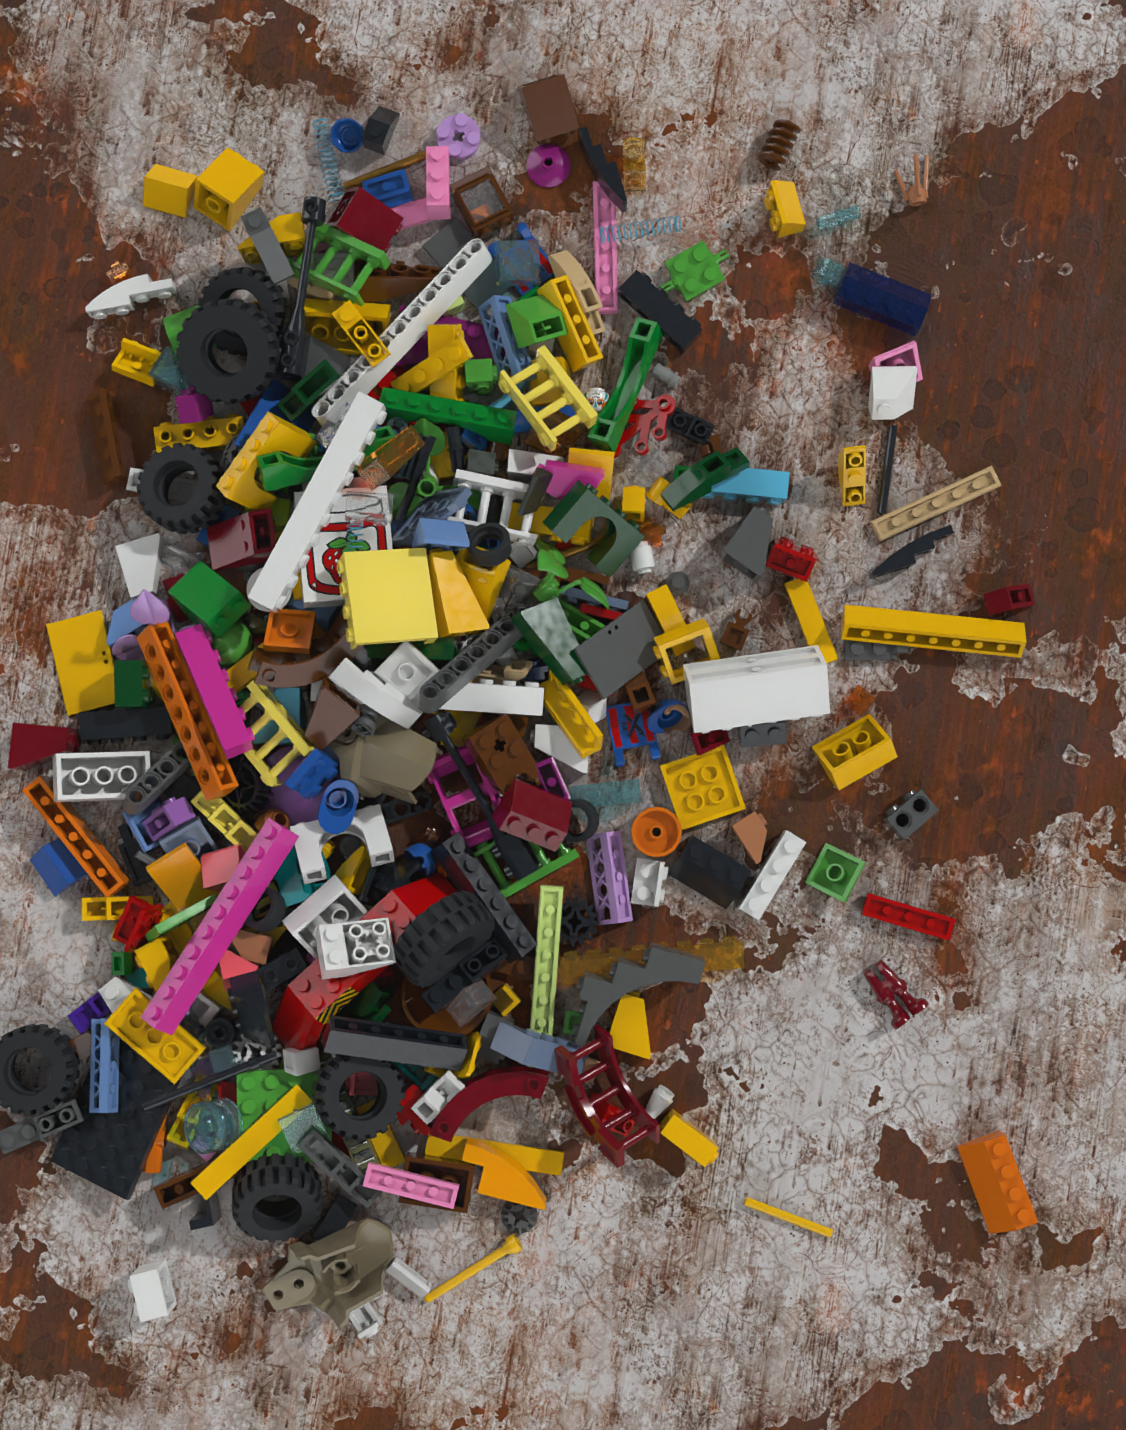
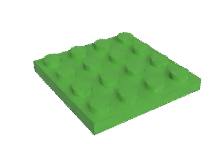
M285 1069L256 1070L253 1072L250 1070L237 1075L238 1138L296 1084L312 1100V1095L315 1094V1089L312 1087L313 1082H317L319 1078L316 1075L318 1070L299 1076L285 1072ZM312 1102L248 1162L253 1159L256 1161L263 1155H266V1157L272 1156L274 1153H279L282 1156L291 1154L293 1158L298 1156L304 1159L305 1162H313L298 1145L314 1128L332 1142V1131L323 1124L321 1118L316 1114V1104Z

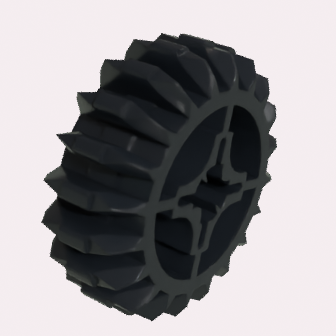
M245 754L228 759L239 786L222 799L227 801L229 806L232 805V809L235 812L243 815L256 814L265 809V805L271 803L269 797L274 795L271 791L273 787L266 785L261 780V774Z

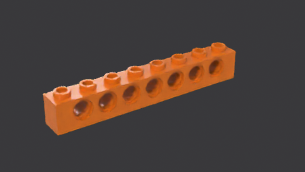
M169 623L148 625L136 638L205 799L210 801L225 797L239 785Z

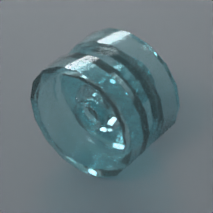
M227 1098L193 1104L187 1110L184 1119L186 1139L190 1147L202 1155L227 1149L243 1133L241 1113L237 1105Z

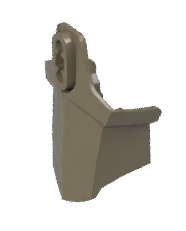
M380 713L378 720L374 722L376 728L373 735H358L352 730V724H350L328 744L340 760L341 779L354 783L362 796L375 798L383 793L415 805L417 800L411 792L431 772L436 753L440 755L443 753L435 742L414 732L412 726L407 729Z
M365 1218L310 1245L302 1242L289 1244L288 1262L263 1287L266 1297L277 1311L299 1305L313 1304L327 1315H330L338 1329H342L349 1322L350 1312L383 1294L385 1269L392 1262L393 1256L391 1229L379 1221ZM298 1279L302 1280V1282L296 1283L295 1281ZM277 1290L282 1291L280 1294L274 1293Z

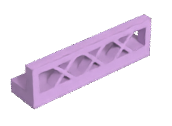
M621 830L594 834L586 841L595 908L599 914L597 921H599V925L633 921ZM594 838H600L601 849L599 851L595 848ZM600 861L604 864L602 874L598 871V863ZM602 884L607 887L606 896L601 893ZM606 906L610 909L611 919H605L604 909Z

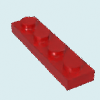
M870 893L866 894L861 915L950 941L956 920L955 918Z

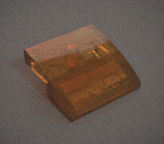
M556 411L543 419V422L551 430L569 419L570 416ZM578 423L557 436L556 448L552 452L547 446L542 445L538 438V433L532 426L526 434L523 443L547 455L565 458L569 454V448H573L574 443L586 431V425Z

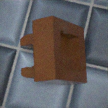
M718 434L709 436V444L703 445L699 449L702 458L718 450L721 454H724Z

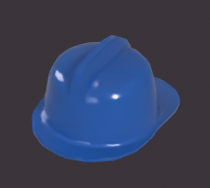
M340 779L333 781L324 790L318 810V821L324 831L330 834H339L350 826L359 800L358 788L354 783Z

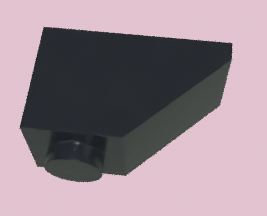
M379 106L370 116L362 135L364 148L385 155L400 113Z

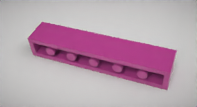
M198 624L176 632L177 643L226 758L229 759L252 750V741L255 740L251 727L246 728L243 722L247 720L242 707L237 708L235 701H238L234 688L229 689L227 685L230 679L226 669H221L218 664L221 662V658L217 649L212 650L210 644L213 643L209 630L204 631L202 624Z

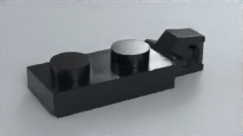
M128 823L118 826L117 828L122 838L118 839L119 845L117 846L134 886L138 887L154 880L146 870L148 865L134 857L139 849L142 851Z

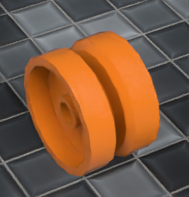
M652 807L645 809L636 816L632 822L630 833L632 842L637 850L647 856L661 857L668 855L676 849L680 843L682 830L681 824L674 813L666 808ZM654 828H658L661 831L657 837L652 834Z

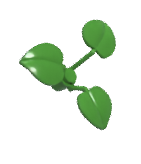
M426 418L418 420L412 430L425 437L428 435L435 437L436 440L430 455H439L446 445L443 431ZM430 456L425 467L424 477H422L418 484V489L415 492L406 518L412 514L423 500L418 494L430 497L435 491L440 492L441 490L458 488L455 485L438 486L437 479L429 475ZM397 482L389 488L387 495L390 518L396 519L409 485L408 482ZM471 489L472 494L467 499V504L478 509L482 493Z
M537 537L535 545L539 550L537 556L538 570L547 571V574L533 590L535 597L541 602H546L554 594L559 596L567 589L579 585L588 595L602 603L608 610L609 603L605 593L596 583L586 577H582L581 580L577 579L558 589L559 582L554 578V575L563 579L568 577L567 570L562 566L566 562L565 558L558 548Z

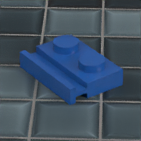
M405 169L362 182L365 191L389 208L414 201Z

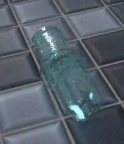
M856 204L842 210L835 209L832 213L817 217L816 225L819 230L836 225L839 227L843 226L845 222L861 218V213H857V211H860V208Z

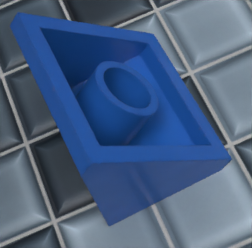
M60 838L43 846L30 859L54 897H57L88 875Z

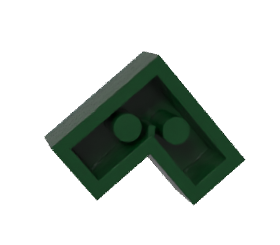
M143 660L114 661L115 707L123 710L152 708V704H155V691L152 690L151 686L147 685V679H150V668L147 666V662Z

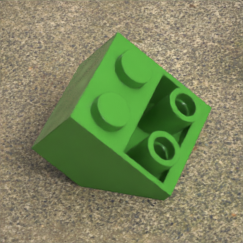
M542 295L505 305L518 349L568 334L562 311Z

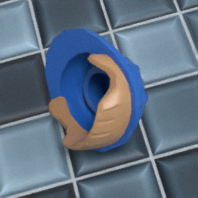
M664 699L658 703L654 712L647 720L648 729L653 733L670 734L674 730L686 731L691 725L688 707L678 699Z

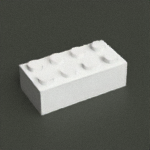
M150 751L55 754L52 757L54 803L124 800L128 788L150 769Z

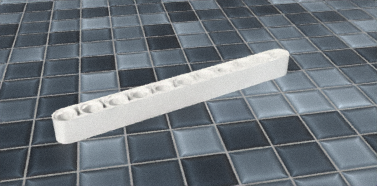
M477 238L469 241L379 336V339L391 353L390 356L373 368L365 357L361 355L314 405L312 415L325 430L335 429L343 421L357 393L360 391L367 395L427 332V325H433L489 266L492 256L481 239Z

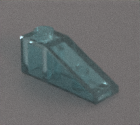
M639 779L571 786L572 799L587 800L594 807L641 802Z

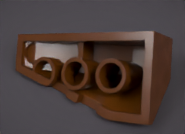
M360 258L355 260V280L366 265V261ZM397 260L396 264L390 263L387 270L379 267L374 268L360 289L359 294L364 303H372L421 291L442 271V268L420 264L409 267L405 265L404 261Z

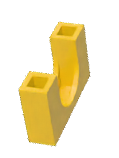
M267 412L229 468L220 478L216 487L226 498L254 511L271 508L278 497L272 491L266 492L262 483L254 479L258 466L256 456L284 451L296 457L306 458L317 442L305 430Z

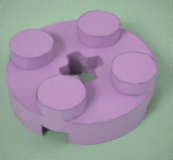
M464 113L447 117L436 130L438 146H449L450 159H469L479 148V127L473 119L467 117ZM456 133L461 134V133H462V134H463V136H462L463 141H462V142H459V140H455V141H454V140H453V138L455 137L454 134H456Z

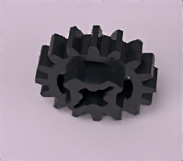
M578 896L575 897L574 902H571L569 897H567L566 904L562 903V912L572 906L571 913L567 916H561V925H566L570 930L569 936L560 927V936L564 937L563 944L571 940V946L575 945V941H579L583 945L584 938L591 941L592 939L589 934L597 933L593 926L599 925V921L594 920V917L599 914L598 912L592 913L591 910L594 905L587 906V899H584L581 903ZM580 907L587 911L590 918L582 916ZM576 910L577 918L581 920V923L577 924L575 932H573L572 923H569L568 919H572ZM583 926L589 927L584 934L578 936V930Z

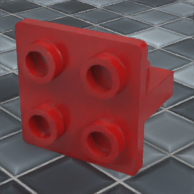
M783 536L780 539L775 538L765 566L807 582L818 559L817 554L814 552L815 549L803 544L801 547L793 545V540Z
M134 895L130 896L112 938L125 944L124 951L128 953L150 943V941H147L145 934L161 921L164 905L160 903L151 905Z

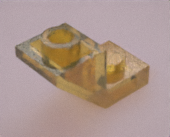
M622 138L624 191H646L645 138Z

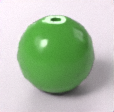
M236 621L220 638L210 633L213 643L210 644L212 650L217 649L221 658V662L218 664L222 666L232 667L254 649V639L251 631L240 622Z

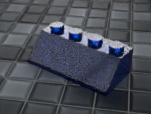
M849 262L833 304L916 336L928 311L932 295Z

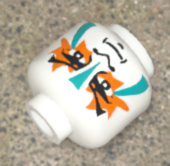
M589 388L587 392L583 393L584 397L598 414L610 399L609 394L602 388Z

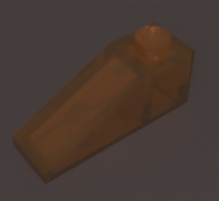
M410 425L363 459L359 466L356 465L358 474L373 491L391 478L425 445V442L413 426Z

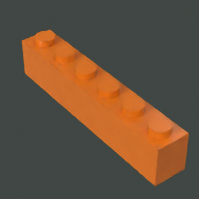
M49 776L37 777L22 790L106 898L115 896L132 882L70 802L54 803L53 781Z

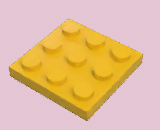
M724 744L702 755L697 756V754H693L659 766L676 817L681 824V830L746 809Z

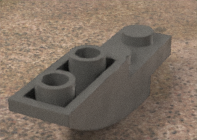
M71 1100L1 1130L0 1147L3 1154L84 1121L76 1100Z

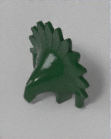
M372 981L335 1016L382 1022L391 1012L390 1007L384 1004L396 991L392 986L380 989Z

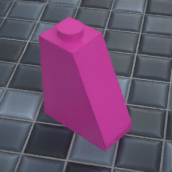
M546 460L543 465L539 463L536 467L553 473L546 492L560 501L578 480L584 485L589 483L596 489L605 476V470L601 468Z

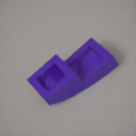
M98 992L83 1005L67 1015V1018L81 1035L91 1028L92 1019L104 1018L111 1010Z

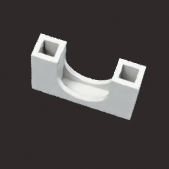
M380 804L368 805L362 809L355 810L350 826L339 834H330L324 831L318 820L307 823L300 822L290 827V830L299 836L294 846L304 885L327 879L321 855L322 849L329 839L340 834L355 835L365 843L372 867L395 861Z

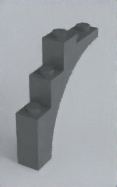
M651 942L649 949L645 948L642 961L645 962L644 964L617 957L616 963L612 962L610 966L609 976H612L611 978L585 971L583 977L579 976L576 990L579 991V998L586 1001H581L578 1014L581 1015L579 1023L575 1022L572 1030L575 1044L584 1046L592 1027L600 1015L613 1002L630 991L644 985L663 981H683L699 984L706 963L704 957Z

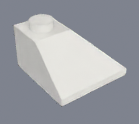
M917 366L872 367L868 409L872 420L896 419L913 409Z

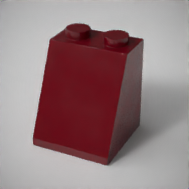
M361 187L348 188L326 225L387 253L391 246L389 243L393 235L396 236L402 228L400 223L403 217Z
M13 723L8 768L25 771L51 762L55 754L77 753V748L81 746L79 730L67 727Z

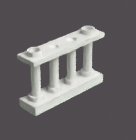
M456 469L453 485L458 486V488L467 486L469 490H478L482 495L477 521L463 519L465 507L455 512L454 517H448L447 520L464 522L466 531L470 532L474 527L486 523L490 496L493 494L501 495L504 501L499 524L508 530L512 542H517V545L522 547L534 546L537 534L530 533L533 513L524 515L521 531L508 528L512 502L515 499L523 500L529 484Z

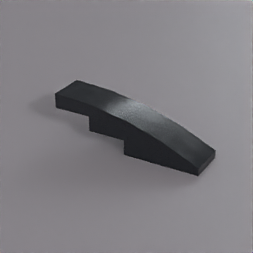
M587 127L578 128V142L594 178L619 210L626 212L627 198L616 161L607 163L602 145L593 146Z
M952 525L932 531L908 543L868 575L869 579L914 566L916 564L915 556L931 552L935 549L933 541L950 537L954 533Z

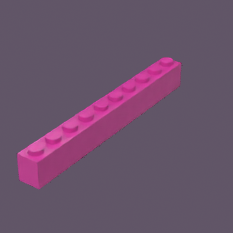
M270 818L267 819L143 1012L141 1018L154 1029L173 1035L299 838L297 834Z

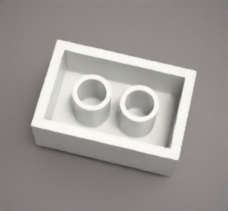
M334 875L282 922L299 943L317 959L318 952L315 933L319 925L359 921L368 911L340 879Z

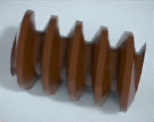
M776 120L773 128L770 130V136L765 141L766 144L762 147V152L759 153V161L770 169L780 171L781 168L778 164L785 165L786 160L782 156L789 157L790 152L787 149H793L794 146L790 141L797 140L798 137L794 133H800L801 128L789 120Z

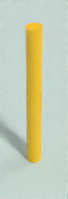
M746 1196L744 1206L828 1238L833 1233V1229L750 1197Z

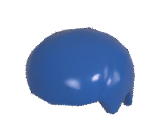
M338 119L331 127L330 138L333 145L339 151L351 153L359 150L363 145L362 135L364 131L361 124L354 119Z
M417 843L405 848L406 858L421 863V867L417 871L423 872L426 877L431 876L435 872L437 860L428 845Z

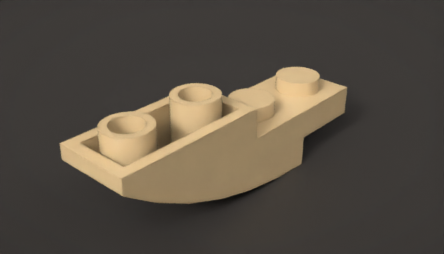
M567 250L549 255L548 259L555 278L568 276L593 335L606 331L598 309L603 307L582 266Z

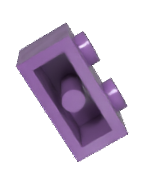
M185 796L177 800L175 797L162 803V806L151 811L152 815L142 822L153 842L196 817L192 806L188 803Z

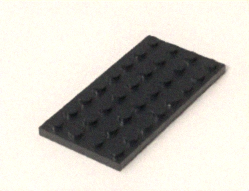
M183 1018L179 1025L198 1040L203 1026ZM120 1038L118 1112L89 1113V1069L76 1100L84 1121L63 1130L50 1161L125 1200H129L171 1102L145 1111L142 1103L176 1090L182 1077L176 1084H173ZM99 1096L97 1098V1108H99Z

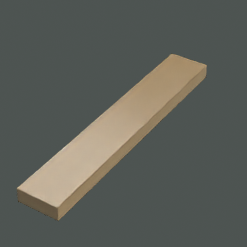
M990 466L872 520L870 524L878 541L882 542L1002 485L993 466Z

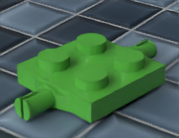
M702 240L664 263L670 274V281L660 287L666 293L675 288L681 293L685 302L692 300L725 280L718 263L729 258L727 250L724 249L713 255Z

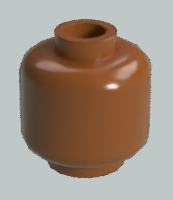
M271 808L260 814L255 823L257 833L260 832L268 818L288 829L290 826L287 814L278 808Z

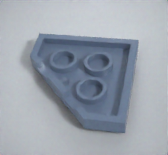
M466 486L441 490L440 492L435 491L432 496L424 497L392 538L393 545L395 547L412 545L419 518L445 520L466 506L468 503L467 499L472 492Z

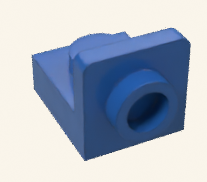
M461 428V441L468 447L466 455L469 449L485 450L487 446L486 438L471 430Z

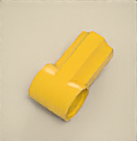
M659 476L645 495L657 505L665 507L681 520L692 506V503L672 511L661 497V493L670 483Z

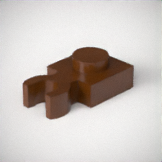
M738 609L734 615L735 624L730 621L728 622L720 641L721 644L737 651L742 650L750 631L744 628V626L752 619V614L749 613L747 619L742 620L739 617L741 609Z

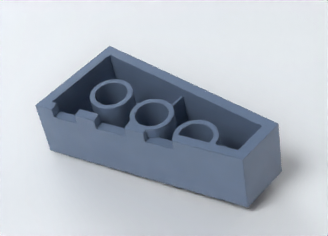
M500 1022L490 1048L523 1065L558 1073L554 1049L562 1045L568 1051L574 1052L581 1048V1046L576 1045L575 1041L572 1040L568 1042V1040L555 1036L554 1039L553 1036L543 1032L540 1034L528 1028L525 1030ZM588 1055L577 1060L579 1075L583 1070Z

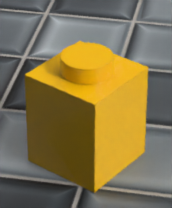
M637 485L623 487L622 511L627 515L626 521L632 519L634 522H644L645 487Z

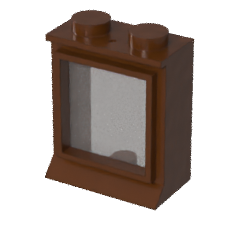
M490 165L450 184L451 196L475 239L479 237L486 238L491 235L492 231L498 228H506L514 221V211L511 209L496 181Z

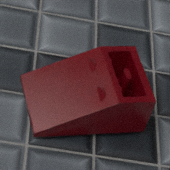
M271 508L246 512L207 527L213 571L266 563L278 541L275 518Z

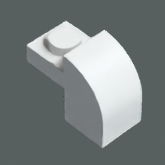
M448 1070L426 1090L411 1109L428 1125L465 1085Z

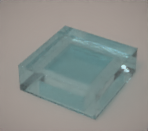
M231 1045L208 1052L214 1074L237 1066Z

